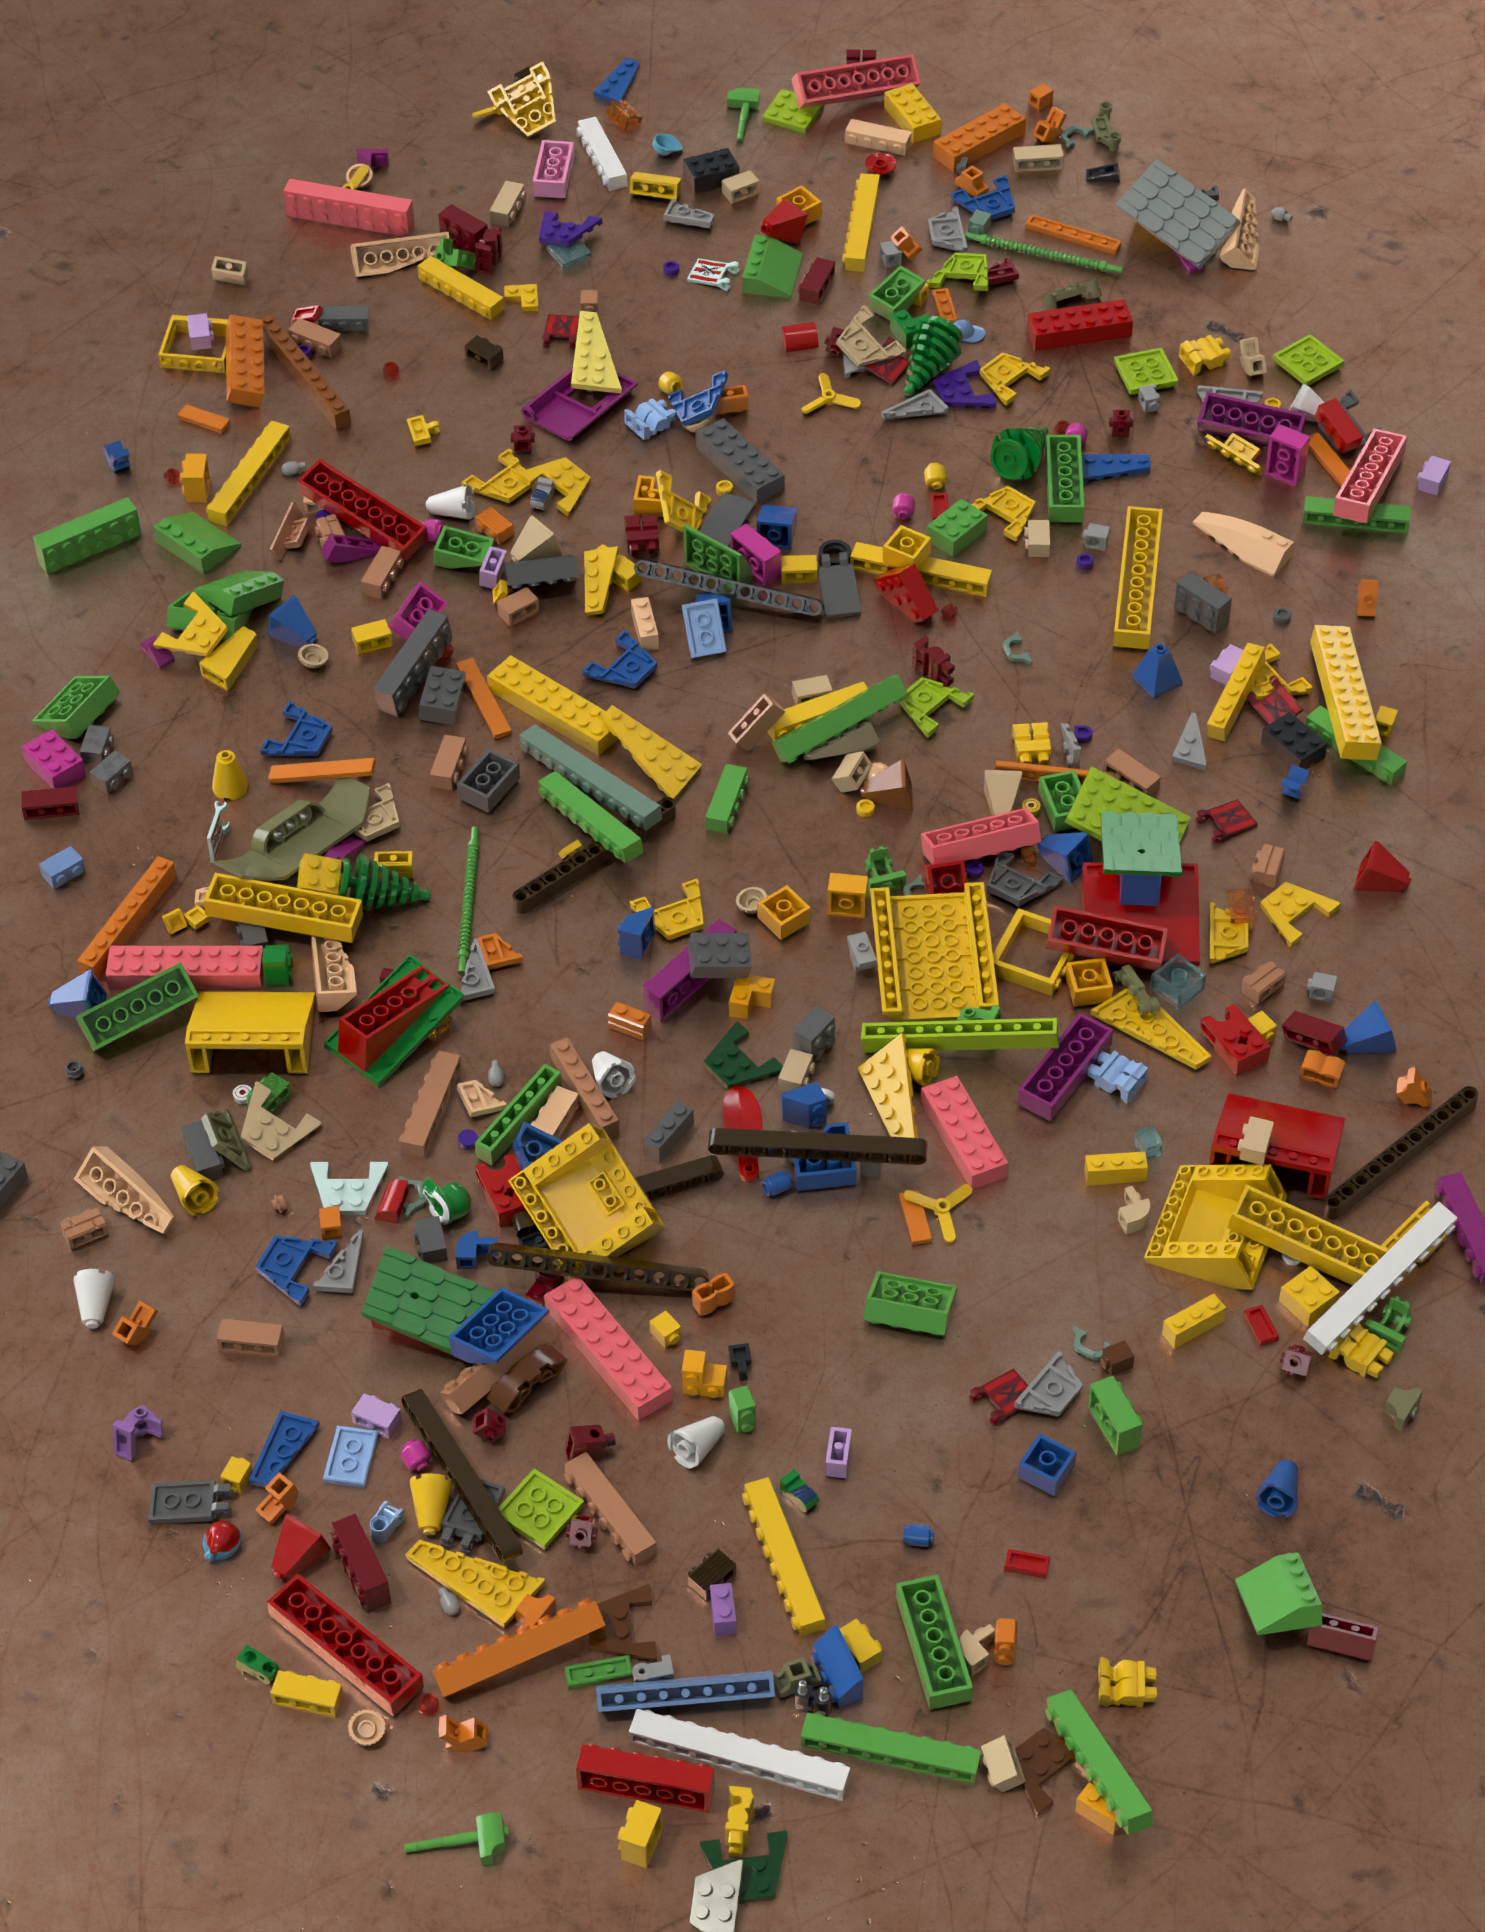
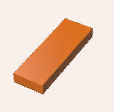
M948 288L932 290V297L938 316L952 323L958 320Z
M187 404L178 413L179 420L220 434L230 425V419Z
M899 1193V1200L912 1246L932 1243V1236L923 1206L906 1200L903 1196L904 1193Z

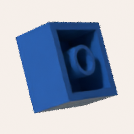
M1039 1433L1019 1462L1018 1478L1055 1496L1075 1467L1077 1452Z

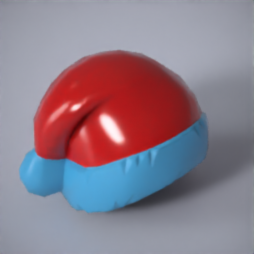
M218 1521L210 1526L203 1537L204 1556L207 1561L229 1558L238 1550L241 1544V1532L238 1527L229 1521Z

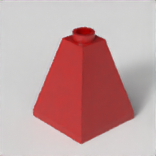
M783 199L763 219L760 231L771 238L799 244L801 243L808 214L788 200Z
M1375 840L1361 861L1353 889L1360 891L1402 892L1404 888L1407 889L1412 878H1409L1410 872L1382 844Z
M287 1514L283 1521L271 1565L274 1571L272 1575L280 1581H283L284 1578L289 1581L297 1573L299 1574L328 1553L331 1547L321 1533Z

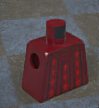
M599 1424L569 1427L564 1449L568 1462L584 1452H587L593 1461L603 1458L605 1447L616 1445L614 1433L604 1434Z

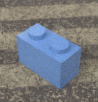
M71 846L39 863L42 877L53 889L85 872L83 858Z

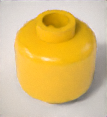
M668 371L661 375L658 386L662 392L669 395L680 389L682 390L683 380L679 375Z
M931 463L925 468L924 477L928 487L938 490L947 483L946 469L943 465Z

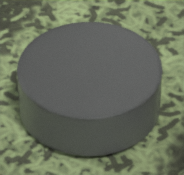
M1284 607L1277 608L1274 611L1273 620L1278 624H1287L1291 620V611Z

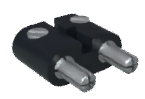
M801 1680L794 1690V1705L800 1711L806 1713L813 1711V1713H820L827 1717L832 1712V1695L826 1687L825 1689L821 1687L818 1690H813V1686Z

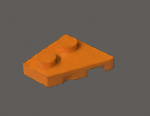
M493 933L477 937L488 970L523 962L522 954H517L513 951L512 946L504 942L498 934Z

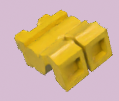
M1208 335L1206 338H1200L1197 341L1186 340L1180 343L1179 357L1187 365L1193 376L1201 371L1202 364H1205L1209 370L1217 366H1223L1224 360L1230 359L1231 351L1229 348L1222 349L1224 343L1220 337L1213 339L1211 335Z
M1048 722L1031 723V731L1029 723L1013 724L1012 739L1014 740L1017 763L1032 764V762H1038L1039 765L1049 766L1051 745Z
M1360 1323L1357 1326L1353 1324L1350 1327L1351 1332L1344 1339L1340 1337L1337 1340L1338 1344L1329 1352L1328 1358L1338 1359L1340 1355H1343L1346 1366L1349 1369L1360 1372L1359 1375L1364 1378L1367 1374L1378 1378L1384 1366L1377 1363V1361L1380 1360L1388 1365L1393 1359L1394 1353L1386 1347L1387 1341L1380 1339L1375 1334L1369 1333L1368 1329H1364Z
M1100 1657L1098 1666L1099 1705L1108 1707L1110 1705L1119 1706L1123 1704L1125 1706L1136 1705V1707H1143L1144 1702H1155L1157 1688L1145 1686V1682L1155 1683L1156 1668L1145 1667L1144 1661L1135 1662L1132 1660H1122L1115 1667H1111L1109 1659Z
M729 1786L730 1808L728 1809V1822H726L725 1826L726 1846H729V1856L742 1857L743 1848L749 1847V1826L754 1816V1796L752 1788Z

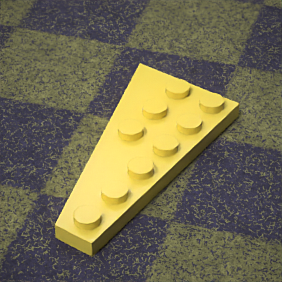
M580 311L571 388L621 394V385L597 312Z

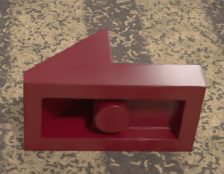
M535 1272L536 1281L525 1294V1298L544 1307V1295L559 1287L564 1280V1276Z

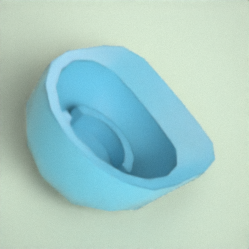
M657 134L653 139V148L660 155L666 156L683 149L681 143L671 134Z

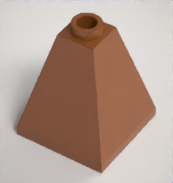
M905 759L896 762L864 781V787H861L862 798L871 800L876 805L913 811L912 782Z

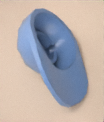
M965 319L953 322L963 334L961 342L977 343L985 337V330L983 328L972 325Z

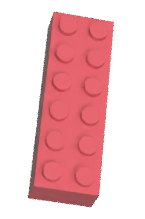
M1027 808L921 833L923 854L931 864L959 859H964V861L980 859L986 855H997L1003 851H1013L1019 847L1033 846L1035 843L1041 842L1039 821Z
M958 1076L921 1088V1104L967 1184L972 1187V1190L1007 1178L1008 1161Z

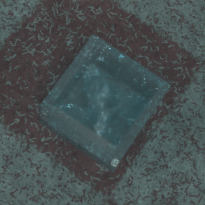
M1177 953L1152 974L1150 989L1180 1010L1205 989L1207 974Z

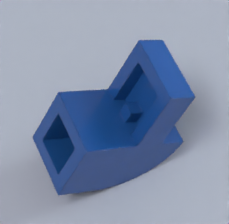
M120 440L103 447L104 456L113 471L131 465L128 459L130 455L128 448H123Z
M1291 765L1287 779L1283 778L1281 783L1284 786L1282 793L1300 799L1307 787L1312 771Z
M472 1231L463 1235L456 1245L455 1259L457 1269H477L478 1256H487L489 1246L497 1243L498 1238L478 1237V1231ZM495 1251L492 1253V1255L498 1256L499 1252Z

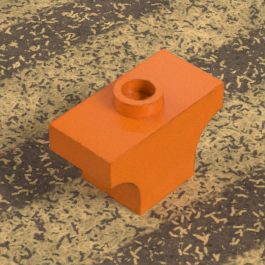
M973 165L961 172L959 177L955 178V184L973 197L989 192V186L984 181V173Z
M902 226L890 237L910 260L923 250L909 231Z
M1360 579L1357 595L1358 616L1376 617L1378 580Z
M1416 1067L1409 1068L1408 1075L1398 1078L1396 1094L1404 1105L1415 1103L1423 1108L1431 1106L1432 1090L1427 1080H1424Z
M527 1594L515 1609L516 1621L523 1624V1626L529 1625L530 1628L537 1625L536 1621L545 1616L551 1618V1615L556 1610L555 1598L549 1594L543 1598H535Z

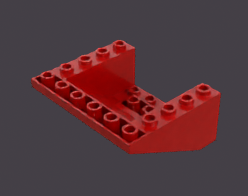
M1083 863L1081 911L1168 928L1161 966L1200 965L1198 863H1181V877L1162 876L1159 906L1121 905L1120 874H1103V863ZM1084 957V960L1094 959V958ZM1106 961L1107 966H1125Z
M1228 1093L1212 1142L1209 1165H1231L1233 1156L1240 1157L1241 1151H1237L1240 1139H1244V1135H1242L1244 1123L1248 1124L1250 1116L1273 1121V1132L1264 1162L1311 1172L1307 1196L1325 1200L1331 1183L1345 1118Z

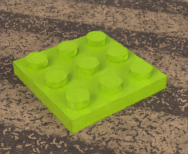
M781 89L763 114L762 121L806 133L824 105L799 109L795 92Z
M1311 334L1273 354L1272 358L1273 361L1307 386L1344 366L1342 358Z
M1162 348L1114 357V363L1130 395L1139 393V387L1156 384L1157 390L1178 385L1179 380Z
M533 1469L498 1509L512 1529L545 1550L571 1521L573 1515H576L584 1506V1500L538 1470Z

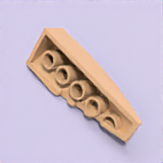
M1245 188L1242 190L1232 211V214L1240 220V224L1222 244L1220 258L1230 268L1254 270L1257 266L1259 244L1256 243L1259 235L1255 230V227L1258 226L1255 218L1257 214L1256 198Z
M449 232L351 244L350 250L356 277L390 273L433 256L439 247V241L442 238L450 239Z
M1201 512L1193 521V525L1208 536H1213L1216 539L1215 541L1220 545L1226 546L1231 554L1235 553L1239 556L1240 561L1272 577L1292 557L1293 541L1251 522L1209 512Z
M311 935L318 1012L338 1011L357 995L354 967L349 963L348 956L343 952L342 945L338 940Z
M93 1146L74 1180L100 1203L109 1205L114 1210L129 1215L128 1217L143 1222L144 1225L161 1233H166L174 1219V1215L157 1193L107 1146Z

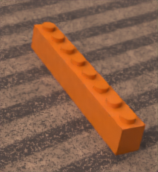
M157 856L77 960L80 975L88 970H92L97 979L100 978L107 968L110 946H124L177 877L173 861Z
M589 1598L577 1602V1607L571 1610L569 1607L557 1611V1616L549 1618V1616H545L536 1621L537 1625L530 1628L529 1625L522 1626L512 1636L508 1634L496 1638L497 1642L494 1644L484 1643L477 1646V1651L468 1654L467 1651L457 1655L456 1660L448 1663L446 1660L435 1665L436 1669L432 1670L441 1695L446 1697L606 1626L596 1601H590Z

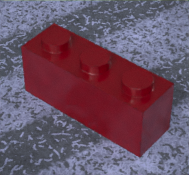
M817 257L814 263H811L809 272L805 273L803 282L798 286L800 301L819 304L835 275V261Z
M77 786L21 791V808L24 820L80 815V797Z
M1294 1011L1282 1024L1286 1040L1333 1056L1346 1043L1343 1026L1305 1013Z
M1322 1613V1626L1309 1628L1307 1645L1372 1661L1379 1627Z

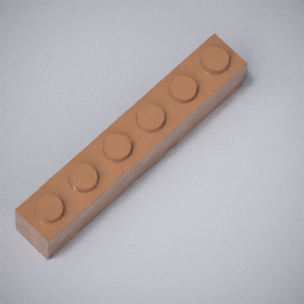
M568 1037L551 1043V1060L558 1071L561 1072V1076L569 1089L579 1093V1105L589 1122L604 1128L609 1138L620 1135L617 1116Z
M438 1050L436 1056L431 1059L430 1071L426 1072L424 1077L423 1088L420 1087L418 1091L417 1103H413L412 1115L410 1118H407L405 1132L401 1133L399 1138V1145H401L403 1154L425 1158L461 1070L460 1055Z
M542 1320L498 1363H475L473 1366L461 1371L460 1376L456 1380H452L445 1385V1389L440 1394L452 1413L463 1414L490 1391L491 1386L498 1382L515 1363L553 1339Z
M587 1452L565 1463L564 1477L568 1484L574 1485L578 1497L587 1502V1507L591 1514L597 1515L601 1527L610 1532L612 1541L615 1545H620L622 1553L628 1561L631 1560L637 1566L657 1554L656 1541Z

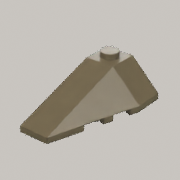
M871 722L858 723V726L846 729L842 735L828 740L827 746H819L803 757L805 760H812L864 750L868 752L876 748L875 744L879 743L880 740Z

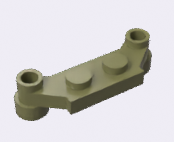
M1105 101L1100 103L1099 112L1095 117L1091 118V123L1097 142L1107 145L1111 151H1117L1121 142V134L1111 130L1109 119L1112 112V104Z
M1097 279L1089 280L1087 284L1079 285V283H1073L1069 285V288L1064 289V287L1054 289L1055 292L1043 294L1044 311L1057 309L1056 302L1086 292H1088L1089 298L1102 296Z
M1128 964L1122 966L1121 970L1113 972L1115 982H1122L1123 986L1128 988L1131 997H1135L1139 1003L1137 1004V1010L1140 1015L1153 1014L1160 1011L1158 999L1156 997L1148 998L1145 985L1136 975L1133 966Z

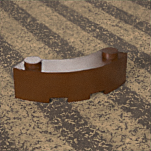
M551 1345L540 1346L520 1359L498 1382H495L490 1388V1394L487 1399L503 1413L516 1412L520 1404L531 1393L530 1388L538 1381L542 1384L548 1379L558 1377L568 1359Z

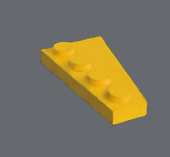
M618 546L584 551L585 613L587 616L604 614L609 596L608 590L612 584V574L616 567L617 555H619L620 551Z

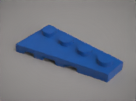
M626 57L593 91L594 97L621 106L622 99L625 98L626 91L630 88L631 81L635 78L640 68V62Z
M1082 454L1083 483L1088 482L1089 479L1103 480V477L1113 476V478L1120 477L1124 473L1133 475L1150 472L1151 469L1150 455Z
M280 1411L251 1473L249 1483L265 1488L279 1472L282 1474L320 1426L319 1421Z

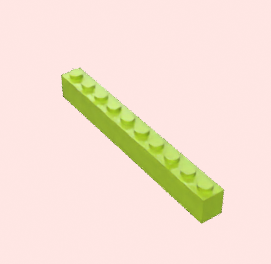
M1057 1018L862 1023L861 1032L864 1053L880 1051L901 1033L906 1035V1048H932L937 1051L1059 1048Z

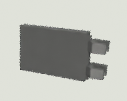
M847 552L839 553L840 565L834 566L830 564L829 554H822V567H820L818 574L826 619L861 615L854 566L848 564Z
M480 1479L498 1507L505 1493V1486ZM456 1493L441 1523L443 1532L441 1546L449 1549L454 1540V1535L462 1537L463 1539L460 1544L462 1547L461 1553L469 1555L474 1541L482 1540L484 1535L458 1493Z
M215 1480L152 1483L148 1521L150 1524L213 1521V1519H216V1516L220 1518L231 1517L232 1508L230 1503L218 1502V1498L222 1500L233 1499L234 1491L231 1489V1484H216Z

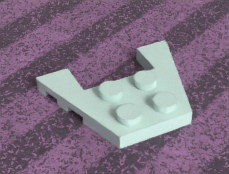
M310 1162L323 1208L339 1206L340 1215H366L376 1196L377 1188L381 1185L383 1176L389 1169L388 1162H370L369 1179H328V1162Z

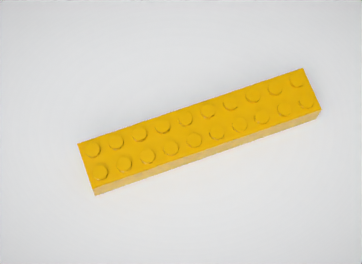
M1128 506L1113 646L1149 649L1163 509Z
M1315 625L1310 643L1340 758L1377 760L1382 743L1350 627Z

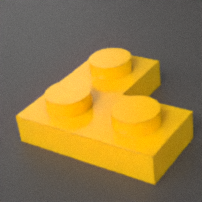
M537 284L504 286L505 302L521 301L522 312L539 311Z

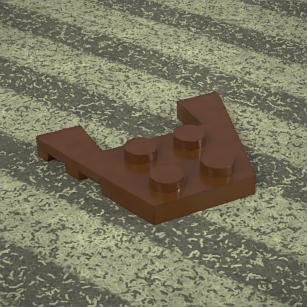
M650 1584L597 1604L606 1626L589 1633L591 1651L616 1656L618 1654L629 1655L631 1659L638 1660L641 1658L649 1660L651 1663L657 1662L655 1641L632 1642L630 1607L652 1605Z
M1042 1728L1015 1748L1026 1780L1022 1784L1037 1817L1053 1805V1800L1040 1787L1042 1784L1071 1762L1086 1775L1083 1766L1078 1765L1073 1751L1068 1750L1065 1739L1045 1728Z

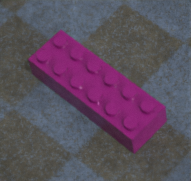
M1206 391L1197 420L1198 431L1228 438L1234 433L1250 443L1268 447L1270 435L1279 424L1303 433L1306 426V414Z
M718 919L715 923L710 924L703 933H737V930L721 919ZM685 946L679 955L673 957L663 969H659L656 975L647 980L642 986L643 1010L651 1014L659 1022H662L710 979L691 978L688 946Z
M1079 1013L1059 1038V1048H1051L1020 1086L1017 1104L1051 1122L1085 1079L1090 1065H1096L1102 1051L1106 1052L1112 1045L1113 1029Z

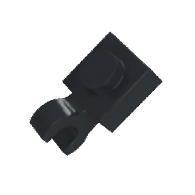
M749 1343L729 1345L728 1352L731 1367H738L739 1381L748 1380L746 1365L752 1364Z

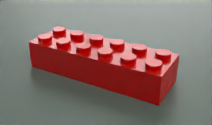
M1125 299L1028 313L1027 330L1034 349L1042 350L1131 337L1133 319Z
M1054 905L1045 949L1094 959L1105 958V961L1123 965L1129 964L1133 967L1159 972L1168 928Z
M582 1744L576 1765L577 1786L579 1790L700 1812H710L715 1790L714 1768L706 1764L695 1765L684 1760L673 1761L661 1756L651 1757L639 1752L628 1753L617 1748L606 1749L595 1744Z

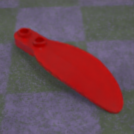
M735 1086L726 1092L723 1101L724 1128L763 1130L760 1105L755 1095L749 1089L743 1086ZM737 1156L739 1177L745 1182H754L759 1176L758 1157Z

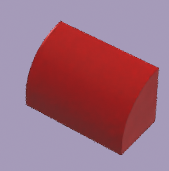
M815 322L782 327V341L786 352L819 347Z
M396 1179L387 1184L376 1212L375 1220L398 1224L404 1204L410 1193L407 1180Z

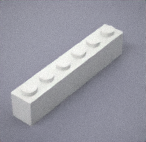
M592 117L579 120L578 128H576L577 136L581 137L582 145L586 147L588 156H591L593 166L597 167V173L599 176L601 175L603 184L607 186L609 191L627 187V173L597 118Z

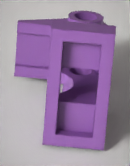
M142 1405L131 1410L123 1421L116 1420L112 1425L114 1454L132 1461L136 1457L135 1438L137 1436H144L146 1433L161 1438L163 1430L162 1419H157L153 1411H149Z

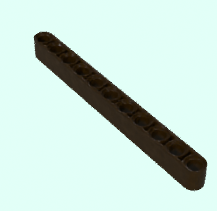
M664 797L656 802L661 806L662 820L647 831L636 826L629 819L622 824L643 840L676 818V801L672 797ZM593 841L515 890L512 894L514 911L519 914L527 913L614 858V854L610 850H606L600 842Z
M1472 1086L1462 1088L1325 1197L1323 1215L1330 1220L1338 1219L1474 1111L1479 1095L1478 1090Z
M714 1128L709 1132L708 1151L716 1155L921 1165L927 1161L928 1144L922 1138Z
M710 1155L635 1178L648 1199L652 1201L716 1182L724 1176V1171L717 1156ZM527 1210L512 1215L510 1220L518 1238L539 1231Z
M497 1242L489 1246L487 1254L489 1264L496 1267L676 1290L693 1291L698 1285L709 1282V1274L702 1268ZM498 1251L502 1256L496 1258L492 1253ZM519 1254L522 1256V1259L515 1260L512 1256ZM534 1257H541L542 1262L536 1263L532 1259ZM555 1259H560L561 1261H563V1263L561 1265H555L553 1261ZM575 1262H581L583 1266L577 1268L573 1266V1264ZM600 1264L604 1268L602 1270H595L593 1267ZM616 1267H621L624 1269V1271L621 1273H617L614 1271V1269ZM640 1269L644 1271V1274L638 1276L634 1271ZM657 1272H662L665 1276L662 1278H657L654 1276V1274ZM677 1275H683L685 1278L684 1280L678 1281L674 1277ZM698 1277H702L705 1279V1281L703 1283H697L695 1279Z
M419 1389L402 1396L401 1401L406 1413L447 1478L453 1480L452 1486L499 1560L504 1563L523 1555V1549L518 1538L424 1391Z

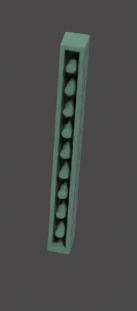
M534 724L519 735L520 747L525 753H529L537 761L544 763L549 769L558 772L561 776L570 780L572 784L579 786L586 793L591 794L598 801L606 804L610 809L617 811L624 818L632 821L636 826L647 831L662 820L661 806L538 725Z

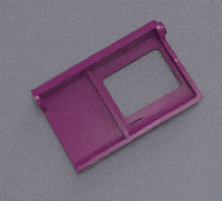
M572 367L522 407L521 413L527 421L567 441H571L638 385V382L616 372L622 389L621 394L610 393L594 407L589 408L569 398L577 390L571 388Z

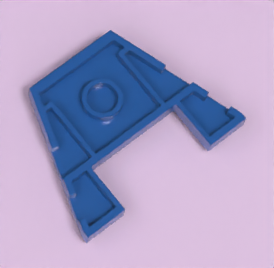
M1007 175L993 179V185L997 188L993 192L970 198L964 189L950 193V198L970 212L974 213L977 209L990 213L991 220L1015 213V204L1010 192Z
M726 370L712 375V387L686 399H684V393L681 389L668 395L684 426L694 424L703 418L715 414L729 376Z
M624 630L615 639V644L626 649V651L608 669L592 661L582 670V676L637 688L657 668L656 660L645 649H642L635 639L629 636L627 630Z
M288 701L282 712L283 717L297 720L285 743L266 739L260 749L261 755L318 756L333 731L332 725L315 715L311 716L304 708H298L294 702Z
M274 1236L255 1266L256 1271L294 1302L302 1306L310 1290L309 1287L294 1282L295 1277L310 1253L330 1259L338 1247V1241L330 1240V1242H323L320 1239L309 1241L301 1240L299 1237Z

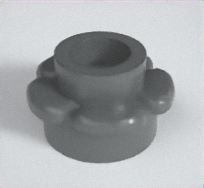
M71 1060L65 1066V1075L78 1078L84 1072V1067L81 1066L79 1061Z

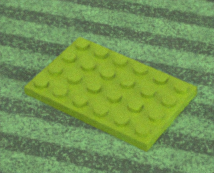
M1091 766L1065 823L1102 841L1101 813L1112 811L1118 814L1125 812L1136 814L1153 813L1156 815L1169 813L1177 816L1180 843L1191 817Z

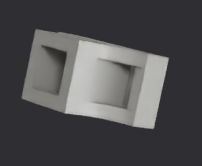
M866 932L847 936L850 959L855 971L874 968L877 965V958Z

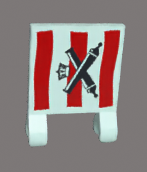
M698 258L687 281L718 286L727 291L730 289V285H727L730 279L723 278L726 270L737 274L739 272V268H737L739 263L736 261L724 263Z
M219 801L214 803L216 813L207 835L211 863H214L217 858L224 835L231 829L230 822L226 826L222 825L221 815L227 811L226 802H224L223 806H219Z

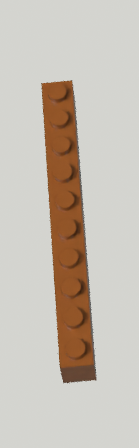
M269 313L257 318L263 320L264 342L332 426L338 430L350 425V409L275 317Z

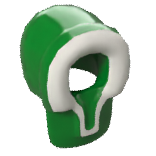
M429 1177L424 1180L422 1191L430 1203V1213L433 1217L439 1216L441 1224L447 1225L468 1214L471 1209V1196L461 1184L452 1182L443 1187H438Z

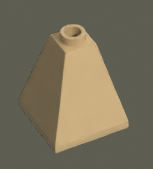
M531 516L510 552L512 557L510 561L516 562L556 557L562 555L555 534L534 516Z
M985 770L984 793L992 816L1014 810L1021 792L1022 771Z

